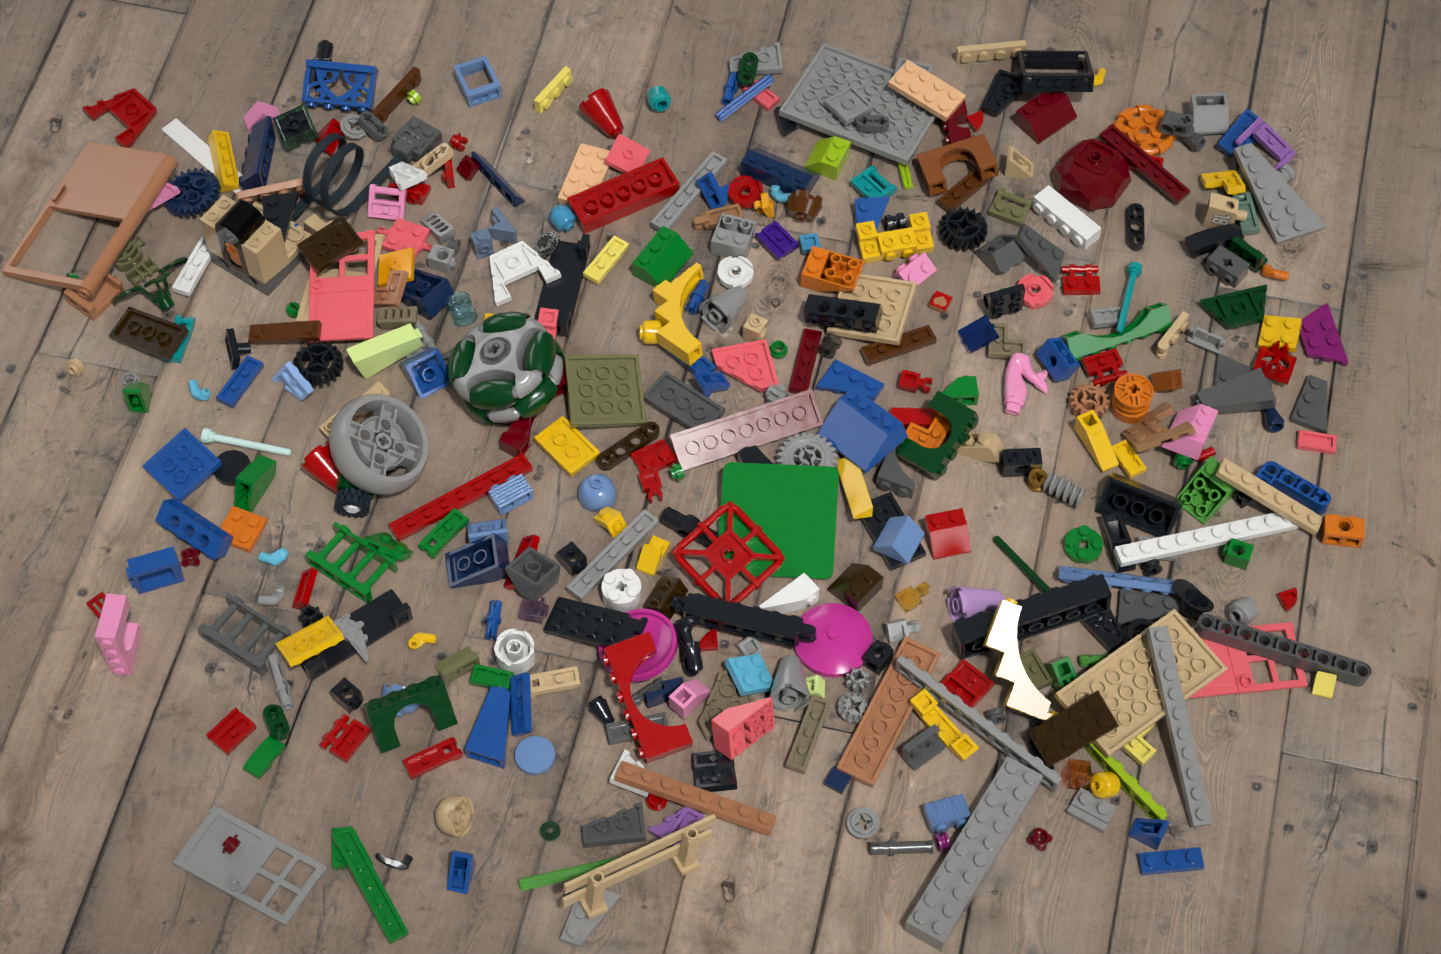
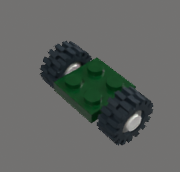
M338 472L336 489L340 491L336 494L335 511L338 514L342 513V516L348 515V518H351V516H354V518L367 516L370 511L371 500L375 494L355 487Z

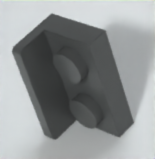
M933 724L903 746L902 757L913 770H917L945 750V745L939 739L940 729L936 724Z

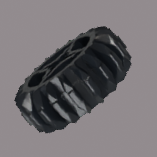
M960 206L958 210L954 207L951 211L947 210L939 222L941 241H945V246L950 245L951 250L957 248L958 252L961 249H964L966 252L970 248L973 251L975 246L979 247L987 236L988 226L985 222V217H981V212L976 213L975 208L969 210L968 206L965 209H962Z
M323 340L320 344L314 341V344L310 345L307 342L306 348L301 346V352H296L293 365L298 368L300 374L312 384L314 389L317 385H320L321 388H323V384L330 386V381L336 382V377H341V371L344 369V360L342 353L336 345L332 346L330 342L325 344ZM333 361L331 366L328 368L327 366L329 365V362Z

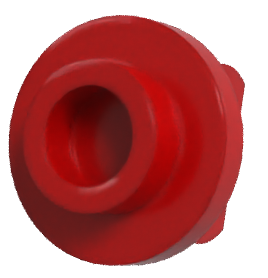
M459 132L456 135L453 134L449 141L450 147L453 149L456 147L458 151L463 152L466 147L461 145V143L466 145L468 139L461 137Z

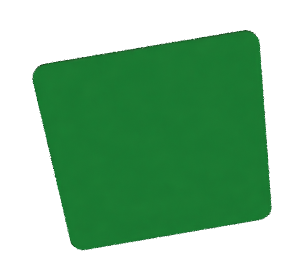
M727 463L723 468L721 506L728 503V501H732L733 504L739 506L757 526L760 525L763 528L762 531L785 556V562L770 577L798 578L803 573L810 579H829L832 577L839 482L838 470L832 466ZM727 512L720 517L718 538L727 531ZM733 512L732 530L742 540L751 530ZM757 536L753 537L746 544L754 553L773 554ZM724 552L726 559H733V552ZM753 560L745 568L753 576H759L774 561Z

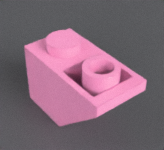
M698 679L682 683L669 696V707L681 718L685 719L710 695L711 690Z

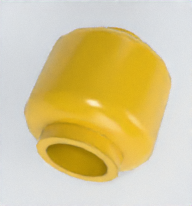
M659 320L643 321L642 325H639V340H642L644 344H659L657 331L662 327Z
M1098 772L1090 780V790L1097 798H1112L1120 791V780L1113 772Z

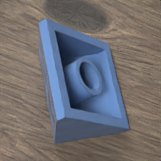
M909 516L890 517L873 546V550L908 565L925 533Z
M505 518L467 524L470 543L495 533L506 540L507 546H509Z

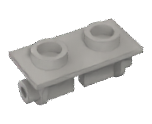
M1198 325L1191 327L1190 334L1186 340L1216 354H1222L1228 340L1224 339V336L1221 337L1214 333H1209Z

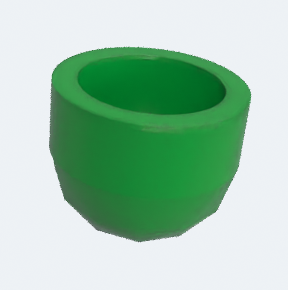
M290 302L286 306L288 317L297 318L300 308L298 303Z

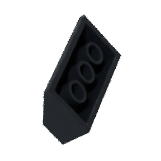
M1112 472L1107 480L1096 512L1109 514L1120 511L1125 524L1157 537L1171 535L1185 501Z

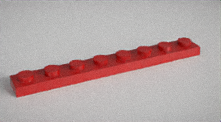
M521 453L389 523V528L399 542L445 518L454 508L460 510L488 495V491L493 485H500L506 482L512 475H525L533 471V467L525 455Z

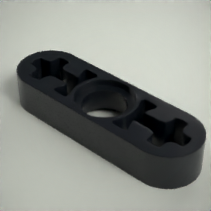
M1133 203L1129 205L1127 210V246L1133 251H1139L1143 248L1145 241L1144 208L1138 203ZM1134 211L1138 213L1137 218H1134ZM1137 224L1140 226V229L1135 230L1131 225ZM1135 236H1137L1138 243H1135L1134 241Z

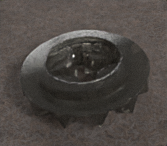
M547 232L541 235L536 240L533 250L541 258L544 256L549 257L551 253H554L555 249L559 248L558 244L561 242L559 236L554 232Z

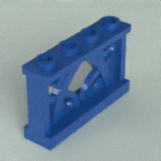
M306 59V72L301 99L306 104V107L316 108V106H323L324 109L333 110L336 107L347 112L355 109L360 113L373 111L379 72L376 66ZM314 70L316 71L318 81L311 83L312 71ZM331 72L333 74L331 79L324 80V78H329L327 73ZM343 73L345 81L352 88L345 94L337 97L331 92L327 84L333 83L339 77V74ZM351 75L356 76V78L353 80L356 81V83H353L349 80V77ZM367 76H370L369 90L363 86ZM320 85L321 88L316 89L314 92H320V97H311L310 90L314 86ZM360 89L367 93V100L363 103L356 101L359 96L363 98L362 94L358 92Z

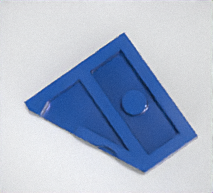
M889 196L854 199L856 224L874 221L877 231L889 202Z

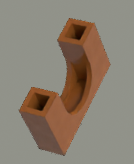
M985 134L916 154L918 167L930 196L948 191L946 178L942 170L947 164L956 160H966L973 163L981 180L999 175L997 161Z

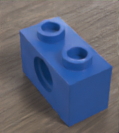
M1061 337L1047 339L1036 353L1041 363L1047 368L1051 377L1056 382L1069 380L1081 366Z

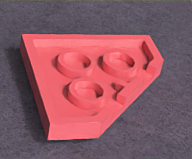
M766 339L712 349L716 369L759 392L767 391L771 385H779Z

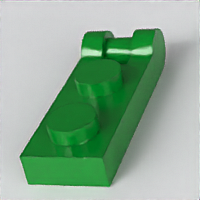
M454 508L420 541L418 548L428 552V556L435 559L440 551L469 523V518ZM432 541L436 543L434 546L430 545Z

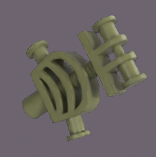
M139 236L134 243L130 240L113 264L118 271L126 272L127 280L134 287L138 286L137 284L141 281L145 282V276L152 277V273L160 270L158 265L152 262L149 256L142 261L143 254L140 247L145 246L146 242Z

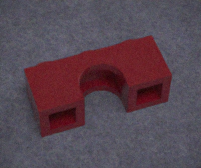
M965 100L950 118L943 122V132H946L947 135L945 136V146L971 138L970 127L957 126L966 124L967 107Z

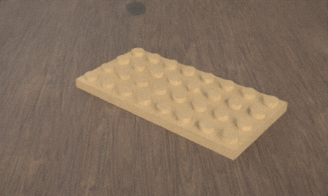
M1175 609L1148 627L1168 626L1185 701L1227 671L1228 668ZM1146 629L1054 695L1063 708L1067 709L1097 690L1101 693L1120 726L1094 741V744L1106 758L1110 757L1165 716Z

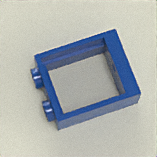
M174 546L127 559L129 567L125 568L132 588H136L138 594L185 581Z

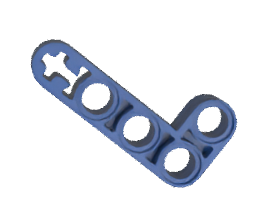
M1266 462L1256 475L1257 478L1318 515L1324 514L1328 509L1331 496L1327 491L1276 462Z

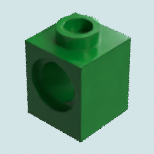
M1231 538L1230 544H1225L1222 553L1225 556L1223 563L1246 570L1254 545Z

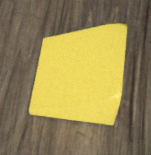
M1317 671L1314 677L1312 695L1332 699L1337 675Z

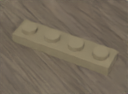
M812 695L788 757L787 769L802 774L806 773L830 709L831 701Z

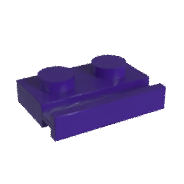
M776 220L763 228L761 232L755 234V238L778 261L781 257H785L799 246V243Z

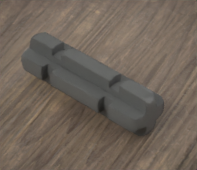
M658 677L654 680L653 684L649 683L639 690L638 694H633L632 699L635 706L640 705L642 700L646 701L645 693L663 689L664 680Z

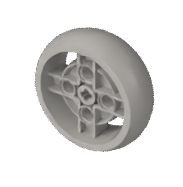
M383 394L363 395L346 403L332 422L329 435L331 456L339 472L355 487L372 494H394L410 487L424 471L429 455L427 433L417 414L402 401ZM356 413H373V417L364 419L360 423L352 421ZM399 465L406 467L405 473L402 476H386V471L393 470Z

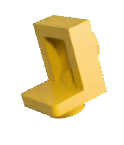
M608 506L601 509L593 517L595 523L606 528L613 538L627 527L621 513Z

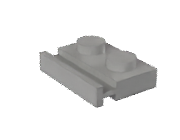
M1080 787L1066 814L1103 834L1117 810V806L1104 799L1095 797L1091 792Z

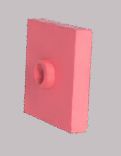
M619 133L604 163L622 173H626L643 166L650 150Z

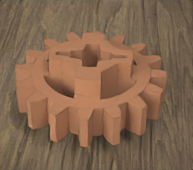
M1083 382L1082 387L1076 385V389L1071 391L1069 398L1070 409H1074V415L1078 413L1081 415L1094 410L1097 416L1103 418L1104 413H1107L1110 407V394H1105L1106 388L1100 389V384L1093 386V382H1090V385Z

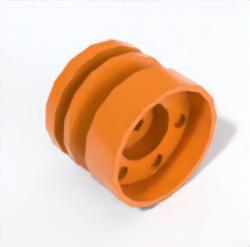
M1139 374L1121 376L1115 383L1111 398L1110 410L1113 416L1127 424H1135L1145 417L1149 412L1154 395L1151 382Z

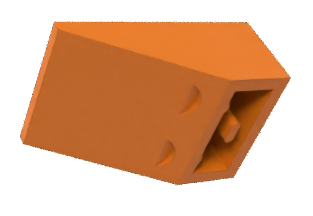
M812 246L801 274L800 287L817 292L854 291L865 261Z

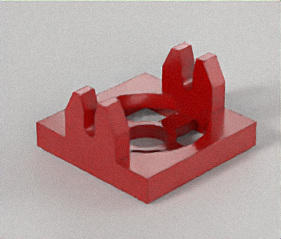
M1278 340L1273 343L1271 349L1261 346L1253 370L1261 367L1266 378L1288 385L1297 357L1288 354V343H1285L1282 349L1279 348L1280 341ZM1267 356L1274 358L1273 361L1270 360L1269 362L1262 359ZM1279 360L1286 362L1288 368L1283 367Z

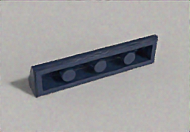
M475 151L471 152L472 158L480 165L478 170L513 207L516 208L525 202L524 198L482 155Z

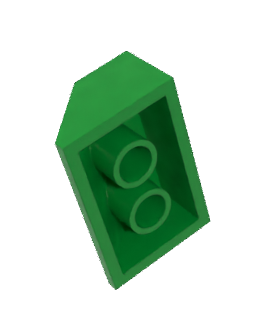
M662 226L632 262L633 276L653 287L661 284L664 280L671 283L692 257L693 251L678 233Z

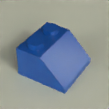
M431 347L400 363L408 382L420 399L450 385L448 369L439 349Z

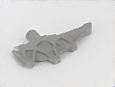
M346 613L340 619L333 620L342 632L344 640L353 646L367 664L369 655L366 651L365 641H368V636L363 634L361 630L364 627L363 621L355 622L351 620L349 613Z

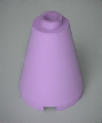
M952 586L948 593H951V598H947V605L951 620H958L960 618L972 617L981 611L993 610V608L998 606L1000 600L1005 599L998 590Z

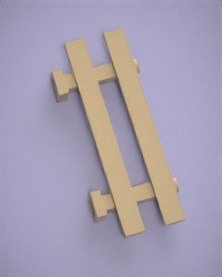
M715 814L564 883L563 892L565 894L586 884L588 886L563 897L562 907L565 908L579 901L588 920H591L608 912V907L604 902L605 889L670 858H672V862L681 877L699 869L700 863L696 858L698 846L711 840L713 831L709 829L700 834L698 832L715 825ZM681 840V843H679V844H677V845H674V846H672V847H670V848H668V849H666V850H664V851H662V852H659V853H657V854H655V855H653V856H651V857H649V858H647V859H644V860H642V861H640V862H638V863H636V864H634V865H632V866H629V867H627V868H625V869H623V870H621V871H619V872H617V873H614V874H612V875H610V876L604 878V876L607 875V874H610V873H612V872H614V871H616V870H618V869H620V868H622V867H625V866H627V865H629V864H631V863H633V862H635V861H637V860H640V859H642V858H644V857H646V856H648V855H650V854H652V853H655V852H657V851H659V850H661V849H663V848H665V847H668V846H670V845H672V844H674V843H676V842H678V841Z

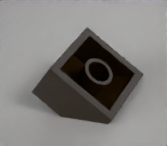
M852 563L827 588V591L846 606L859 612L882 589L884 577L869 565Z

